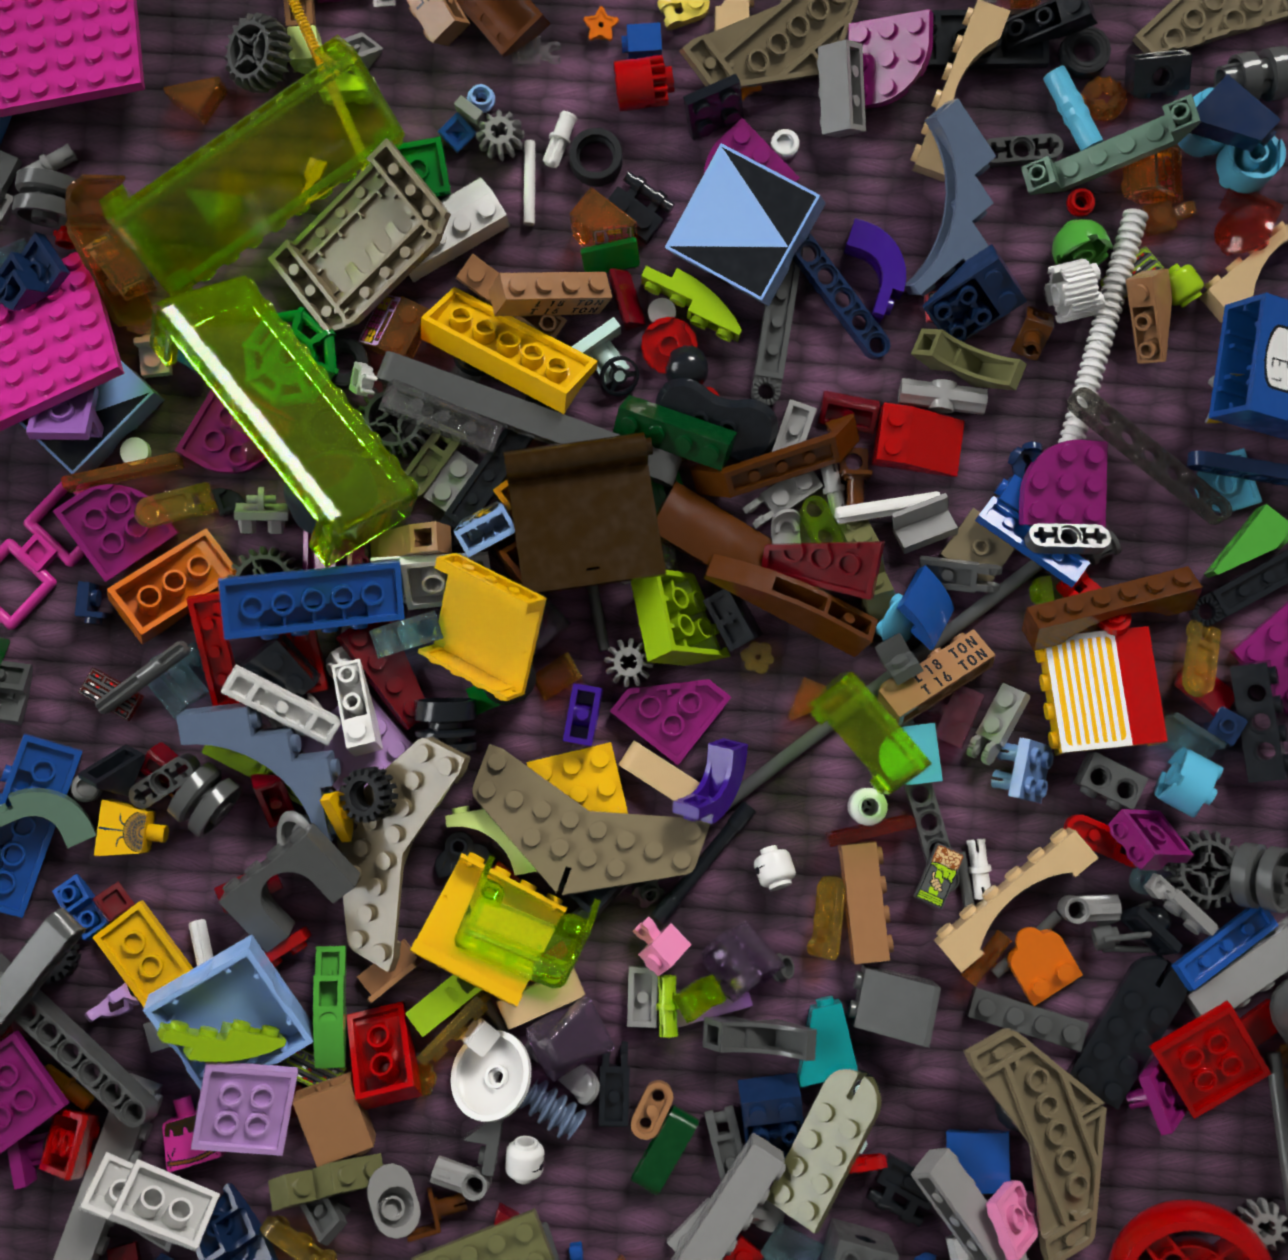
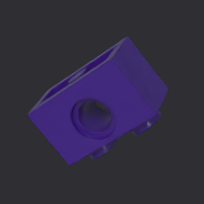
M573 683L563 741L588 746L594 745L603 695L602 688Z

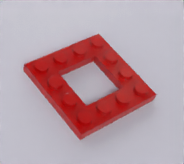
M219 591L189 596L186 601L212 706L241 703L221 693V688L235 667V661L230 640L224 639ZM309 630V634L304 636H292L291 632L285 633L321 674L317 684L305 694L328 690L329 683L317 630ZM289 650V653L292 655V657L299 663V665L306 671V673L309 676H311V674L306 670V668Z

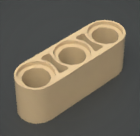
M634 740L618 764L673 801L691 794L700 784V782Z
M570 967L525 987L517 1007L501 999L497 1000L496 1003L507 1029H512L583 997L585 992L575 968Z

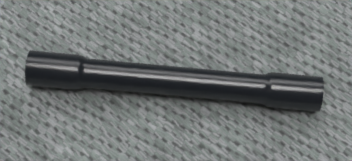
M744 801L727 820L726 825L699 856L694 870L690 874L683 876L672 891L666 894L652 911V916L663 925L669 920L681 905L682 900L737 833L742 831L756 814L752 807Z

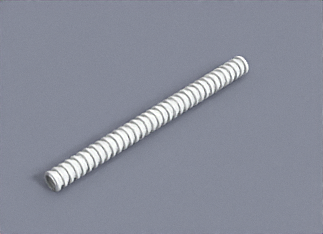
M1130 208L1123 211V218L1120 221L1121 227L1117 231L1119 235L1116 236V244L1113 245L1115 252L1111 253L1110 257L1112 260L1109 261V269L1106 270V276L1108 277L1104 278L1103 283L1105 285L1101 288L1105 305L1103 309L1097 311L1094 315L1096 319L1091 323L1093 326L1089 330L1091 336L1086 340L1088 343L1084 348L1086 353L1082 355L1084 361L1079 365L1081 368L1077 372L1079 378L1075 380L1076 387L1072 390L1074 395L1070 397L1072 404H1069L1067 407L1069 413L1065 415L1067 421L1063 422L1065 429L1061 430L1060 435L1062 438L1058 439V443L1069 440H1086L1085 433L1089 430L1087 424L1091 423L1089 416L1094 413L1092 407L1096 406L1094 399L1098 398L1099 395L1096 391L1101 388L1099 384L1103 380V375L1101 374L1106 370L1104 367L1108 363L1106 357L1110 355L1109 348L1113 345L1111 340L1115 338L1113 331H1116L1118 328L1116 324L1120 321L1118 314H1121L1123 310L1120 306L1124 305L1125 300L1123 298L1127 296V291L1125 290L1127 289L1126 279L1132 277L1130 272L1134 271L1133 264L1136 263V255L1139 253V248L1137 247H1140L1142 243L1140 240L1144 236L1142 230L1146 228L1145 222L1149 218L1148 214L1140 209Z

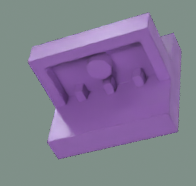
M92 388L30 417L26 429L29 439L89 440L90 437H102L104 427L95 411L99 395L98 388Z

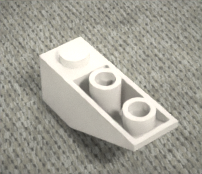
M360 658L331 665L346 749L354 756L383 750L379 725Z

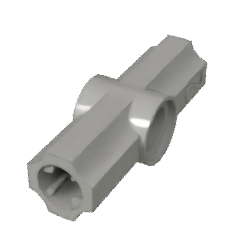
M902 378L898 392V404L925 407L931 412L950 414L955 411L983 415L988 402V389L959 386L956 382L945 379H936L929 382Z

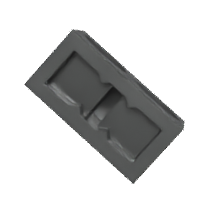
M1087 752L1073 784L1081 787L1080 793L1096 799L1098 795L1107 800L1106 806L1120 811L1121 809L1135 808L1149 778L1096 752ZM1094 769L1099 770L1101 773V780L1096 785L1090 779L1091 772ZM1121 782H1124L1127 786V794L1123 798L1117 793V787Z

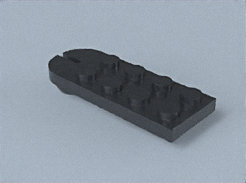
M1007 9L1010 10L1008 18L1029 9ZM931 10L933 12V47L926 69H945L947 62L953 64L957 53L952 52L958 34L963 36L967 28L966 25L962 24L967 10ZM1002 32L996 47L983 54L969 69L1047 68L1049 65V40L1008 49Z
M1160 955L1145 956L1131 964L1084 1041L1081 1052L1078 1051L1066 1071L1098 1098L1116 1109H1119L1153 1053L1149 1046L1162 1038L1187 994L1186 987L1171 966L1172 963ZM1165 969L1164 977L1161 980L1157 981L1160 975L1162 974L1163 970Z

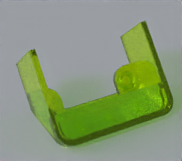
M851 671L840 673L806 703L809 708H813L810 711L813 718L821 726L824 723L831 726L867 767L872 776L869 782L880 794H892L931 765L930 760L864 683Z
M489 855L455 936V945L464 953L547 987L560 988L564 986L591 933L600 901L594 900L586 918L575 914H565L559 918L556 925L502 903L505 896L503 887L499 883L487 878L495 857Z

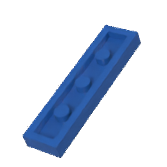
M994 496L975 520L1071 588L1090 564L1089 561L1079 554H1043L1030 551L1025 545L1024 538L1032 526L1019 525V513Z
M1261 906L1259 908L1247 907L1218 929L1213 936L1206 938L1171 966L1186 989L1194 991L1279 925L1270 911L1264 910Z

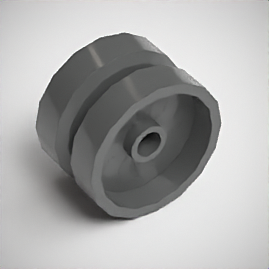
M23 168L17 171L15 188L20 193L13 197L12 214L28 223L60 229V226L63 225L74 228L78 226L79 208L74 204L81 201V182L69 175L42 168Z
M207 762L200 766L183 783L171 800L167 812L178 822L189 819L188 829L199 838H204L220 824L234 807L243 791V787L232 778L222 780V771L211 762Z
M1249 842L1239 846L1234 855L1230 873V890L1233 900L1238 906L1259 908L1261 906L1266 911L1285 913L1288 910V848L1276 846L1267 848L1266 845Z

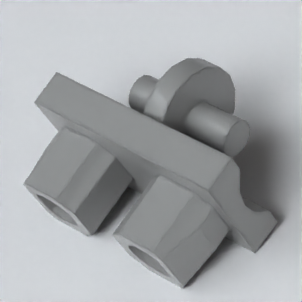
M258 487V495H247V503H236L234 520H238L240 533H255L257 530L256 520L268 521V533L282 534L284 532L285 522L288 521L289 507L287 503H276V495H265V487Z

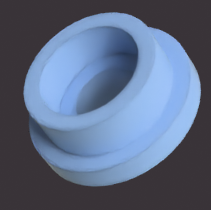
M478 84L468 92L467 100L482 110L483 113L490 111L494 107L495 95L488 86ZM479 98H483V99H485L486 101H485V102H478V101H476V100L479 99Z

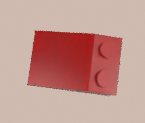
M884 402L879 410L872 465L957 477L965 421L913 406Z
M403 1001L347 1014L355 1100L364 1110L422 1096L419 1067Z
M63 1108L55 1113L39 1169L65 1180L82 1178L92 1158L90 1149L93 1139L97 1138L100 1131L99 1115Z

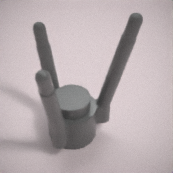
M1147 901L1135 907L1143 906L1147 909L1153 905V902ZM1120 920L1097 921V927L1091 928L1092 940L1096 951L1102 950L1103 953L1113 951L1153 953L1149 947L1118 945L1120 941L1152 937L1151 932L1119 935L1117 927H1111L1110 925Z

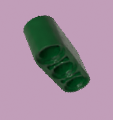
M673 1104L658 1134L652 1138L631 1176V1181L657 1196L699 1124V1119Z

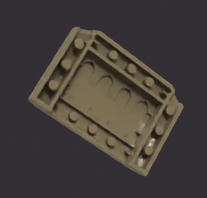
M387 138L366 158L370 164L294 241L286 239L268 258L323 330L333 329L337 332L358 325L439 246L451 216L450 212L393 142Z

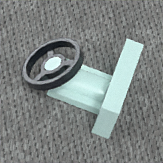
M613 317L573 345L572 348L598 361L596 371L600 375L602 387L609 394L624 396L636 387L639 381V369L630 358L621 356L611 343V340L621 334V326ZM625 361L633 365L634 371H627L630 368ZM627 377H634L632 384L627 389L614 392L616 386L624 383Z

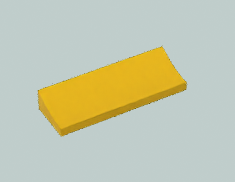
M453 287L421 317L422 340L562 414H565L579 390L597 369V360L512 316H494L491 305L456 287Z

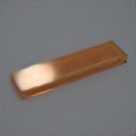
M173 452L62 476L61 482L65 490L73 493L98 485L119 483L179 470L185 467L181 456Z

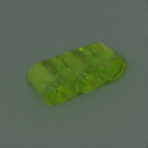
M816 495L808 497L800 508V517L811 542H821L818 538L820 530L829 531L833 537L832 542H844L825 499ZM809 504L818 505L821 509V515L819 517H811L807 513L806 507Z

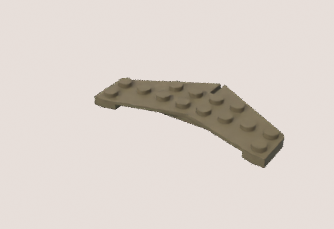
M781 0L779 5L707 35L704 34L692 39L679 52L705 86L735 73L741 82V88L818 77V47L845 40L849 30V23L852 21L859 0Z
M433 737L418 739L385 769L387 771L385 775L391 774L393 777L390 783H396L397 788L393 789V793H398V798L392 800L397 804L395 808L390 809L392 813L389 816H385L384 819L368 823L356 822L355 818H353L351 842L342 843L337 836L338 850L361 873L355 888L343 896L348 945L354 952L387 972L396 969L400 958L401 942L397 940L403 870L411 845L452 785L458 783L464 775L471 758ZM368 784L364 788L363 794L367 804L372 806L374 792Z
M491 744L487 748L472 788L476 801L556 894L566 867L571 869L562 896L688 875L697 864L710 823L688 821L684 817L589 811L507 751Z
M1004 1028L964 1050V1053L971 1068L1029 1143L1040 1251L1043 1259L1066 1260L1090 1245L1095 1238L1107 1108L1101 1106L1104 1102L1020 1033Z

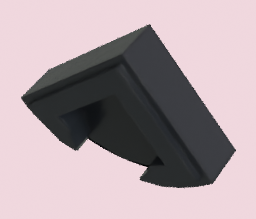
M225 488L212 489L220 516L223 518L234 514L236 503H247L235 491Z

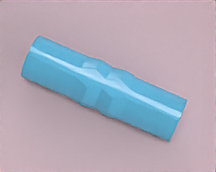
M1060 66L1046 74L1043 80L1056 103L1058 112L1063 117L1064 124L1072 133L1080 151L1103 142L1104 140L1090 115L1089 108L1085 105L1082 95L1076 89L1065 66Z

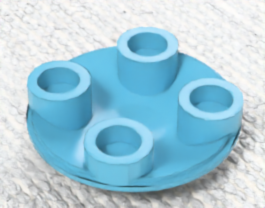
M900 593L895 594L891 598L890 608L886 612L884 619L876 626V634L882 637L883 642L898 633H901L905 642L913 636L910 632L913 623L897 609L903 597Z

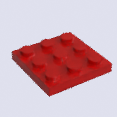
M1228 1001L1221 1003L1149 1046L1194 1119L1272 1074L1233 1006Z

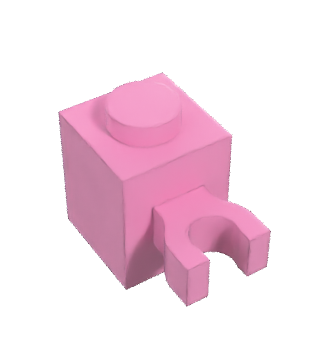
M649 916L633 930V933L638 938L647 943L638 955L644 961L647 968L654 971L657 976L671 968L692 945L672 923L659 931L655 922Z

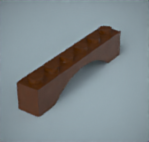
M1189 566L1029 606L1026 608L1022 631L1033 651L1062 644L1082 630L1119 615L1153 612L1171 616L1194 610L1203 587Z

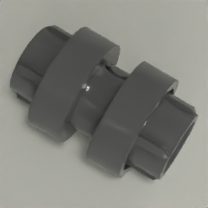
M1282 45L1261 50L1259 55L1254 51L1231 55L1226 65L1216 68L1214 88L1228 74L1258 100L1262 98L1264 101L1269 102L1286 99L1288 97V48Z

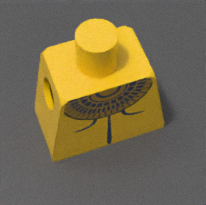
M116 799L101 800L94 856L150 852L152 841L161 843L167 841L169 827L168 825L154 824L156 813L153 810L147 808L140 809L133 804Z

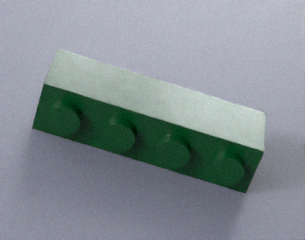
M629 395L619 406L613 432L619 435L644 432L645 438L651 437L652 447L720 471L730 458L737 434L735 431Z

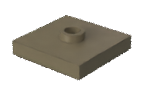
M972 508L958 527V534L951 537L939 556L947 559L979 562V564L987 563L1003 567L1015 548L976 522L975 520L980 512ZM978 574L977 581H993L995 576Z

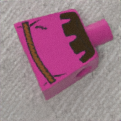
M191 1094L174 1099L173 1103L177 1116L168 1119L163 1123L162 1127L167 1172H173L222 1157L226 1152L191 1149L197 1110L194 1108Z

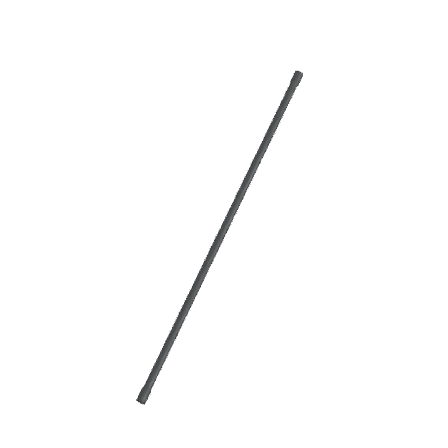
M1065 533L1061 536V539L1066 544L1072 545L1075 543L1071 535ZM1030 560L1000 583L999 592L987 593L945 626L934 649L929 650L922 643L912 651V654L921 663L933 650L941 648L1044 568ZM888 671L876 678L742 781L737 795L728 810L876 698L880 686L892 678ZM626 885L620 893H622L631 885ZM581 906L558 923L543 954L591 916Z

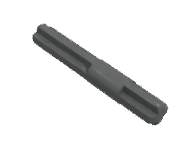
M184 641L176 642L98 699L95 703L98 711L101 714L110 713L188 656L190 648L187 646V643Z

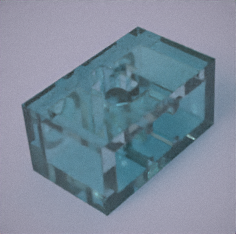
M435 610L369 631L378 659L443 638Z

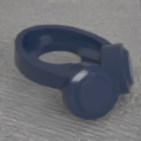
M1027 442L1022 445V448L1017 447L1011 452L1008 464L1012 465L1015 475L1023 479L1026 467L1023 456H1028L1030 461L1034 462L1041 454V443Z

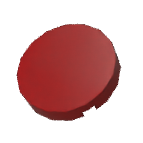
M674 317L657 319L647 327L642 336L641 351L643 359L650 368L658 373L666 374L665 366L673 350L682 346L697 347L698 343L695 332L689 324Z
M882 1153L862 1154L857 1156L849 1173L888 1167L887 1158Z

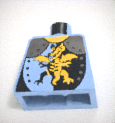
M498 501L466 517L454 530V534L468 558L515 533L514 523L504 505Z

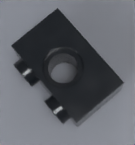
M1179 49L1126 55L1124 90L1134 95L1136 99L1150 98L1151 93L1162 92L1161 95L1175 96L1179 95L1180 90H1190L1192 53ZM1162 68V76L1154 82V73Z

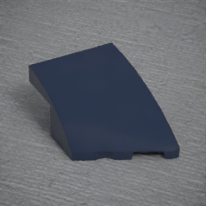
M35 232L22 253L11 251L0 268V303L11 310L19 311L42 300L57 289L70 274L45 234Z
M227 1183L222 1189L224 1193L214 1207L200 1244L195 1251L198 1259L279 1260L266 1232L249 1204L232 1183Z

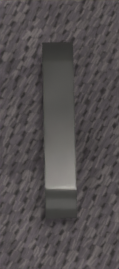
M1053 133L1000 137L987 140V143L994 149V152H1002L998 153L997 157L988 163L990 165L989 168L1027 165L1046 156H1049L1054 162L1063 150L1062 139ZM1046 143H1049L1051 148H1055L1051 154H1049L1048 149H1042ZM1017 144L1025 145L1028 149V155L1026 157H1018L1014 153V146ZM1035 149H1039L1036 156H1034Z
M1037 523L1030 528L1024 538L1025 545L1030 551L1043 554H1100L1111 541L1110 532L1104 526L1098 524ZM1067 533L1071 535L1075 543L1072 545L1066 544L1061 539V534Z
M183 753L130 788L129 799L131 803L140 809L148 808L182 786L200 767L199 760L191 753ZM186 764L188 769L179 775L176 770ZM160 774L165 775L169 779V788L164 787L160 783ZM150 787L153 792L143 797L141 793Z

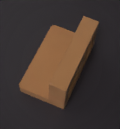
M405 939L401 941L400 958L394 971L387 972L373 963L357 976L371 994L368 998L370 1003L375 1001L422 962L419 956L410 952L411 946Z

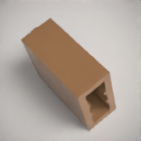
M352 1071L296 1091L292 1103L317 1167L330 1162L341 1161L343 1158L353 1154L355 1156L363 1155L374 1147L376 1132L368 1111L364 1110L355 1100Z

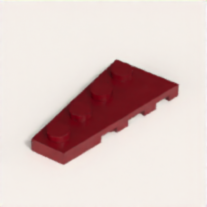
M885 541L770 543L764 547L761 567L774 570L811 586L871 600L874 598Z
M391 621L369 623L368 627L364 629L348 628L338 635L336 640L352 660L360 658L366 679L405 731L419 722L415 720L414 701L425 699Z

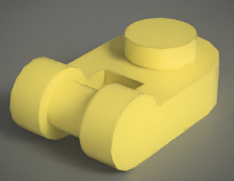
M658 0L657 2L660 12L665 15L664 23L667 30H674L705 18L710 8V0ZM681 7L683 13H675L674 9Z

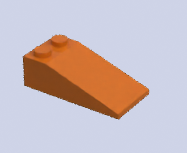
M205 528L107 588V596L109 602L143 645L189 613L186 601L189 596L217 592L219 590L218 578H227L230 574L235 576L237 571L231 568L233 562L208 529Z

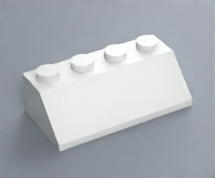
M482 178L475 180L441 200V203L450 212L451 216L439 246L409 274L413 283L510 226L507 214L493 191Z

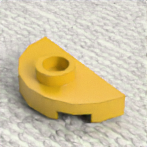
M339 791L325 793L320 799V803L338 838L342 843L351 842L353 818L347 816L350 810L344 811L342 808L346 802L345 800L340 801V796L344 795V793Z

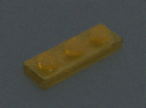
M484 990L480 991L416 1058L424 1066L431 1059L437 1062L449 1050L445 1045L451 1039L457 1042L467 1032L468 1028L465 1024L471 1018L477 1021L489 1009L485 1003L491 996Z

